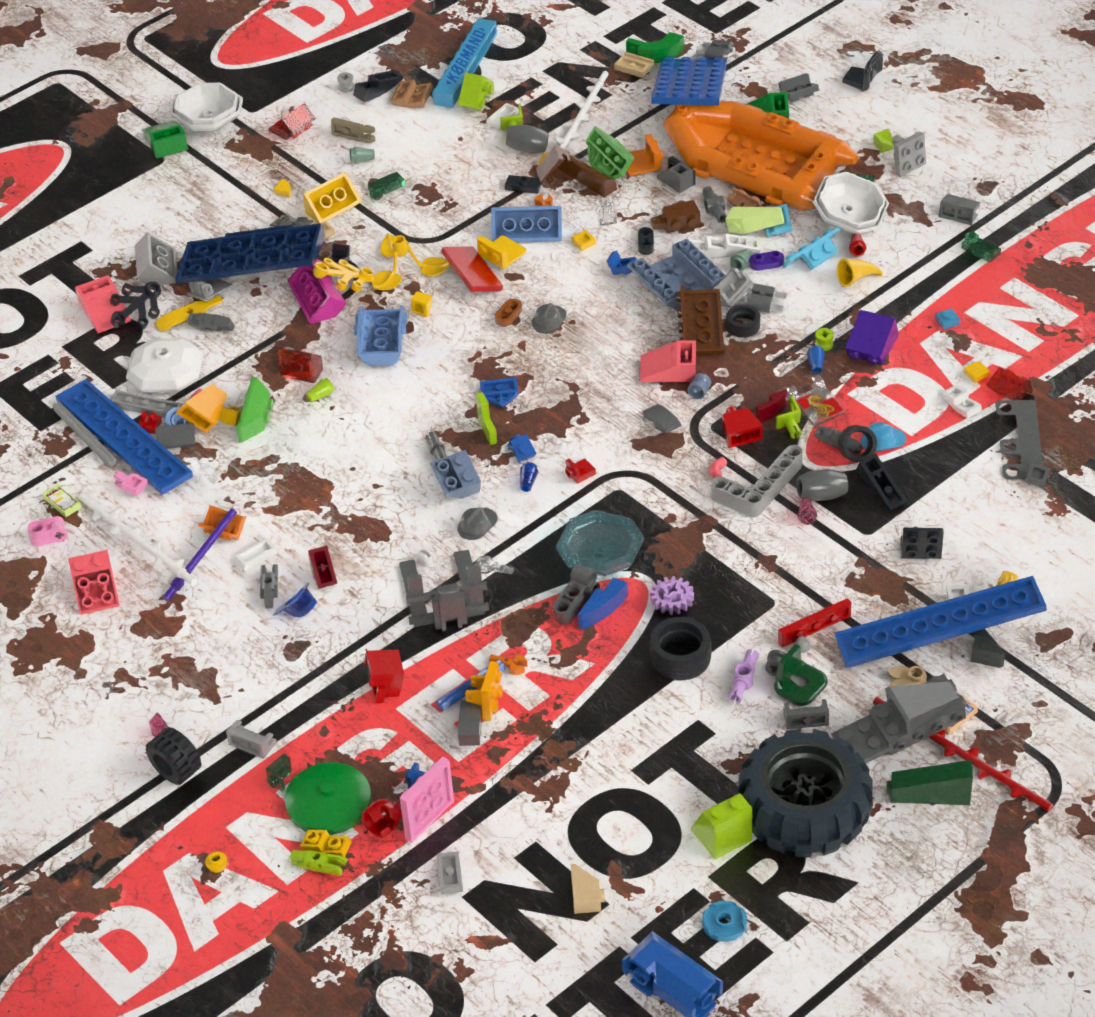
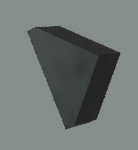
M986 629L978 630L972 647L971 662L998 668L1004 667L1005 652Z

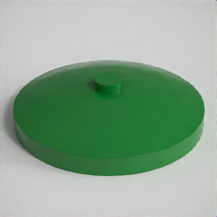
M336 762L316 764L301 771L290 782L285 793V806L290 820L305 832L307 830H327L329 835L347 831L362 820V812L371 804V790L366 777L356 768Z

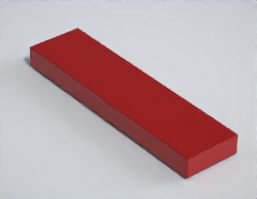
M848 598L778 629V644L783 648L794 643L801 635L807 637L851 617L852 602Z

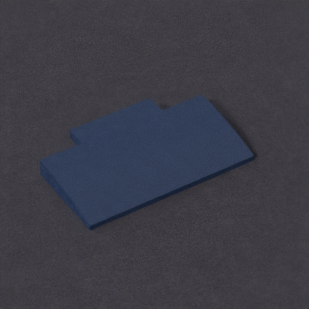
M322 223L293 227L291 224L226 233L225 237L187 242L175 282L180 284L312 266L320 253L325 237Z

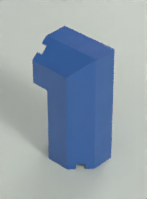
M653 931L622 959V971L625 975L628 973L631 975L630 983L633 987L646 996H651L654 993V996H658L686 1017H706L717 1004L713 1001L715 996L720 997L723 992V981Z

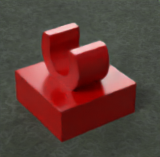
M143 411L138 424L148 433L156 434V428L161 425L162 419L161 416H156L153 412L150 415Z

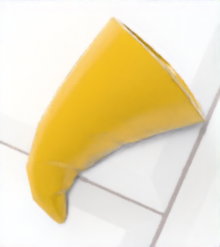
M842 258L837 264V278L844 287L853 285L857 280L869 274L883 275L879 267L859 259Z

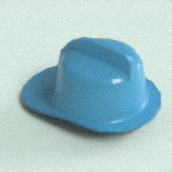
M877 422L868 427L876 435L877 448L875 452L901 447L907 440L906 435L901 430L893 428L886 423ZM864 434L861 438V444L867 449L868 440Z

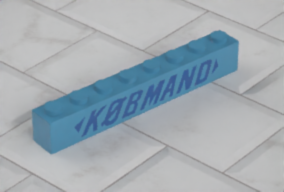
M478 18L476 23L472 25L470 33L467 34L465 41L461 43L459 51L456 52L454 59L450 61L449 67L444 71L443 77L439 79L437 87L433 89L432 98H434L435 105L454 108L460 96L465 72L474 74L497 36L496 21Z

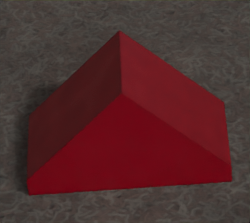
M328 546L308 550L311 572L318 589L338 584Z

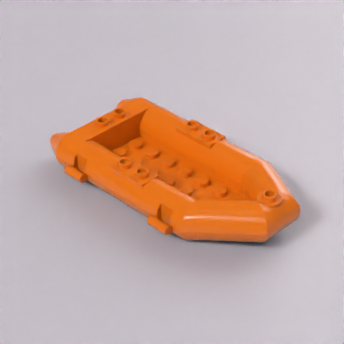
M720 101L719 106L677 105L663 123L665 131L687 166L696 171V176L706 180L709 177L718 179L766 198L765 202L772 205L780 206L787 204V206L800 211L817 209L813 201L825 176L833 175L838 167L854 165L858 160L857 153L850 145L834 135L813 130L800 125V122L772 112L767 113L757 107L748 104L744 105L736 101Z

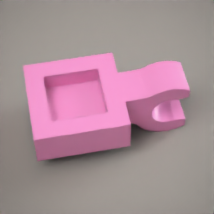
M117 471L113 475L117 479L114 484L121 487V490L134 496H138L148 486V479L134 473L127 476Z

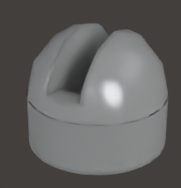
M803 635L795 641V644L801 646V653H805L812 648Z

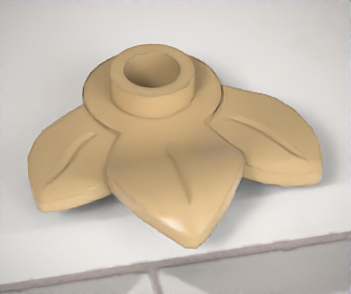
M896 666L888 670V674L895 679L890 686L923 684L927 679L924 669L919 666L911 668Z

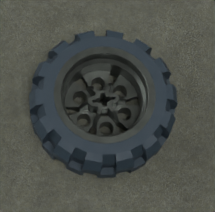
M801 729L786 730L784 736L779 738L774 734L761 742L759 750L753 749L742 764V771L739 774L738 794L740 793L752 807V833L760 842L766 839L770 849L782 854L788 850L795 852L796 857L811 858L814 852H822L824 856L838 851L842 842L848 845L862 831V827L868 822L872 810L873 780L869 775L870 769L859 752L854 753V748L851 744L842 738L832 739L829 737L828 732L813 729L812 733H801Z

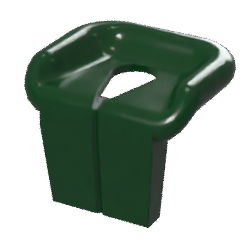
M795 644L778 663L774 690L778 696L798 706H805L812 703L826 688L828 679L824 672L801 660V646ZM792 675L804 678L808 681V684L806 686H799L790 678Z

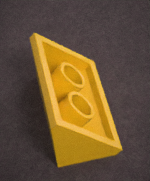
M346 172L303 194L305 214L318 224L328 221L362 202Z

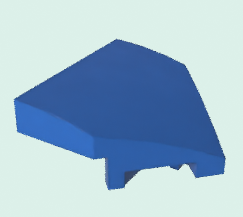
M517 377L480 381L481 392L488 403L503 408L519 396Z

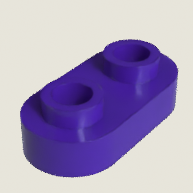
M779 251L757 253L749 258V267L755 271L778 268L784 264V254Z

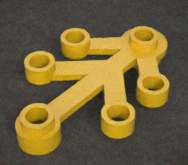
M324 258L322 263L317 262L313 268V274L317 278H323L326 275L342 276V279H338L336 283V288L342 291L346 289L348 282L352 278H358L351 285V289L356 292L361 291L364 283L372 282L374 279V272L370 268L361 267V269H358L345 260H339L337 264L329 258Z

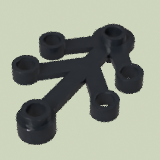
M150 281L145 286L124 284L121 293L125 296L112 294L110 298V304L113 306H118L120 303H131L124 311H117L112 314L110 321L116 328L122 327L125 324L126 318L138 308L139 319L137 326L140 329H145L149 323L146 318L145 301L148 299L151 306L148 316L156 319L160 314L157 297L161 294V287L155 281ZM132 292L143 293L141 296H130Z

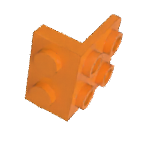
M652 134L645 135V149L630 152L635 158L626 171L629 176L661 170L663 152L659 150L658 142L654 140Z

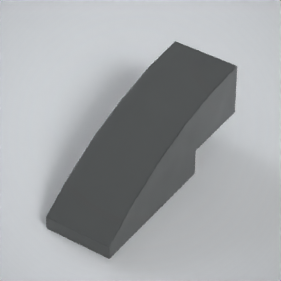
M461 700L458 722L459 746L480 745L482 728V705Z

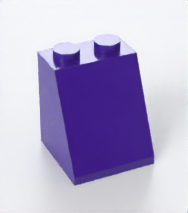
M860 309L845 347L847 356L854 360H865L872 365H883L899 336L896 319Z

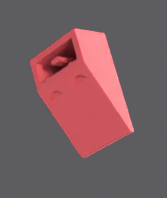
M109 275L76 286L79 305L97 333L114 328L110 321L112 314L117 311L122 312L126 308L123 303H120L118 306L110 304L112 294L119 293ZM130 316L126 318L125 323L131 321Z
M675 341L641 355L640 382H692L696 375V341Z
M108 550L68 558L80 615L120 606Z

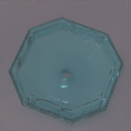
M593 510L569 520L556 545V550L567 567L573 569L576 564H581L596 571L598 576L606 577L631 567L644 541V536L631 518Z

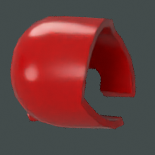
M388 799L376 800L362 812V821L365 827L372 834L381 838L393 832L398 827L402 818L399 803L397 801L393 803Z

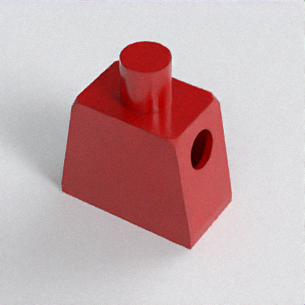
M730 406L726 409V413L722 415V427L728 448L763 440V425L748 408L737 410L735 406Z

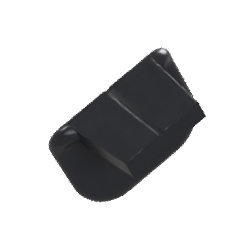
M879 50L876 51L867 62L865 69L852 66L843 77L842 83L860 89L862 92L868 90L874 77L883 70V53Z

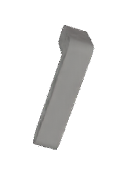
M797 445L788 446L751 489L725 477H715L711 481L712 500L749 517L761 515L801 469L802 448Z

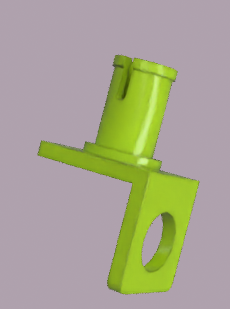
M521 103L518 104L519 115L500 117L501 130H508L509 126L523 125Z
M790 396L789 409L791 412L777 416L775 427L776 429L786 427L791 438L795 439V435L797 438L802 435V431L797 424L800 423L801 410L794 396Z

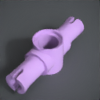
M748 649L743 662L735 666L733 687L728 696L731 702H734L737 697L736 703H740L744 691L753 685L755 664L759 658V653L756 650L752 653V649Z

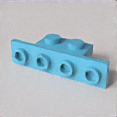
M840 227L834 230L829 229L823 234L822 238L818 236L810 242L811 245L807 246L805 244L798 250V253L795 254L793 252L785 258L786 262L782 266L786 268L802 258L808 267L813 270L835 256L839 250L830 239L836 236L841 230Z

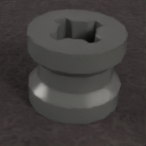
M781 650L770 651L767 656L768 661L765 664L766 672L776 676L778 663L786 653Z

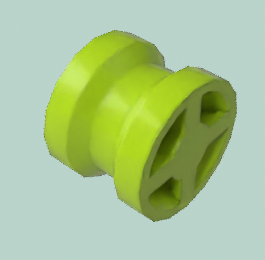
M828 328L818 329L815 332V346L822 347L824 351L832 349L833 331Z

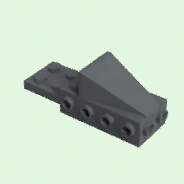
M945 674L934 676L923 684L890 686L885 688L887 702L873 706L871 710H868V716L831 733L832 739L836 740L840 737L851 744L854 748V753L859 752L865 763H868L888 752L891 756L966 719L965 707H967V703L962 695L958 696L952 679L948 680Z

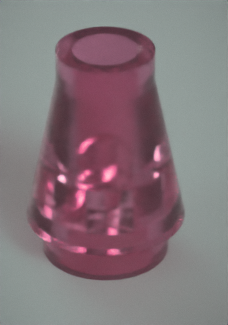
M802 498L799 502L798 519L803 524L810 525L815 522L817 512L811 500Z

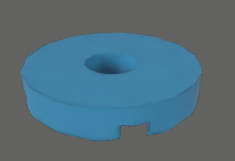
M722 900L714 902L703 912L702 927L704 932L714 940L721 942L733 941L745 932L747 928V915L741 906H736V903L732 901ZM722 918H727L730 920V922L723 924L719 922V920Z

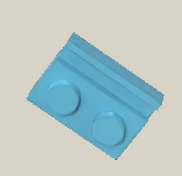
M787 204L776 206L781 207L785 222L784 224L766 228L768 238L772 234L779 235L793 231Z

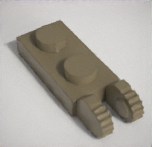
M335 117L331 119L332 135L359 142L372 143L376 141L375 136L371 135L375 133L374 126H363V124Z

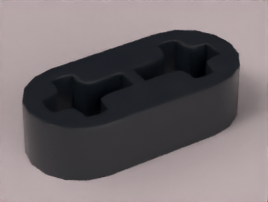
M643 227L638 230V251L642 255H650L654 251V231L649 227Z

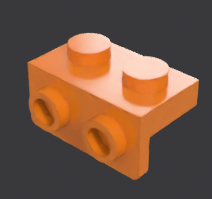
M210 505L204 523L199 522L198 526L204 528L203 532L211 534L229 511ZM236 514L219 538L231 541V538L239 539L246 517Z

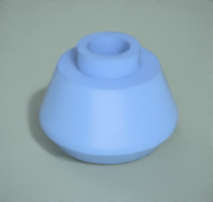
M180 407L170 409L165 417L167 426L188 424L190 422L176 413Z

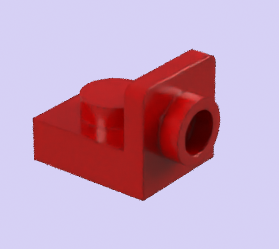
M585 458L576 463L567 459L565 473L568 478H572L578 484L596 475V468Z

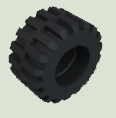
M165 728L146 744L145 750L152 766L163 778L175 785L184 783L202 766L201 758L195 746L184 734L174 728Z

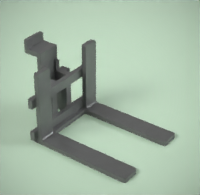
M469 550L454 552L462 586H458L457 583L437 586L436 591L424 593L422 576L418 575L415 560L399 563L406 591V602L409 604L411 616L408 617L409 625L418 627L434 624L435 629L442 628V631H445L446 621L457 620L458 627L462 628V624H468L467 617L485 614V611H489L488 602L484 603L483 590H487L486 581L482 582L480 564L473 565ZM432 600V613H427L425 601Z

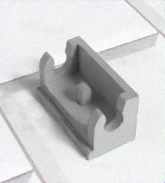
M733 267L713 289H720L721 306L732 308L754 283L744 270L739 272L737 268Z
M236 720L226 730L229 745L264 759L276 744V739L272 738L273 734L260 735L244 728V726L240 725L242 721Z

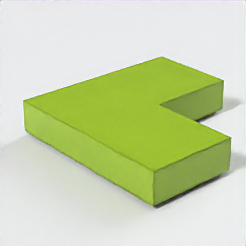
M482 392L476 393L478 422L490 445L496 444V428L490 419L489 403Z

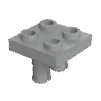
M919 131L906 139L900 135L893 137L892 144L894 145L893 156L896 175L902 177L926 164L924 133Z

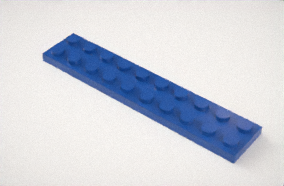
M87 379L55 396L57 402H61L90 432L136 473L148 479V483L161 495L193 477L192 471Z
M1029 576L835 632V638L846 668H850L1047 611V606L1034 576Z

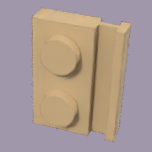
M625 52L624 56H621L614 64V70L643 78L651 70V66H654V60Z

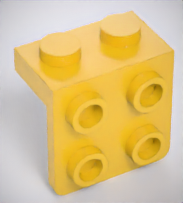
M482 235L477 238L479 255L503 270L526 254L525 247L506 236H500L493 242Z

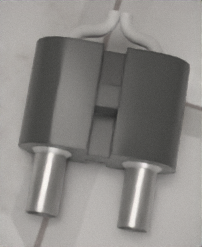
M713 40L712 43L703 42V47L707 49L706 51L697 50L696 56H704L707 60H714V58L727 60L729 56L736 54L737 51H735L734 43L731 41Z
M754 283L753 288L748 289L742 297L745 298L744 300L748 305L755 307L760 312L770 313V310L783 312L784 306L772 304L774 297L786 299L787 293L775 291V287ZM750 291H752V293H751V295H750V299H749V301H748L746 295H747Z

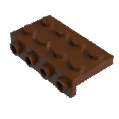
M680 286V292H676L677 303H680V307H677V316L681 318V322H678V331L682 333V338H679V341H696V355L724 354L720 289L684 290V286Z

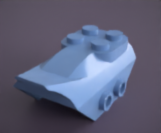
M400 305V309L365 310L362 306H359V314L355 315L356 325H354V335L357 336V355L369 366L394 365L399 361L403 334H406L407 312H405V307Z

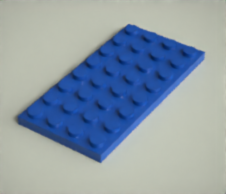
M668 56L665 59L662 58L651 97V104L719 106L727 69V60H723V58L707 60L705 57L674 59V57Z

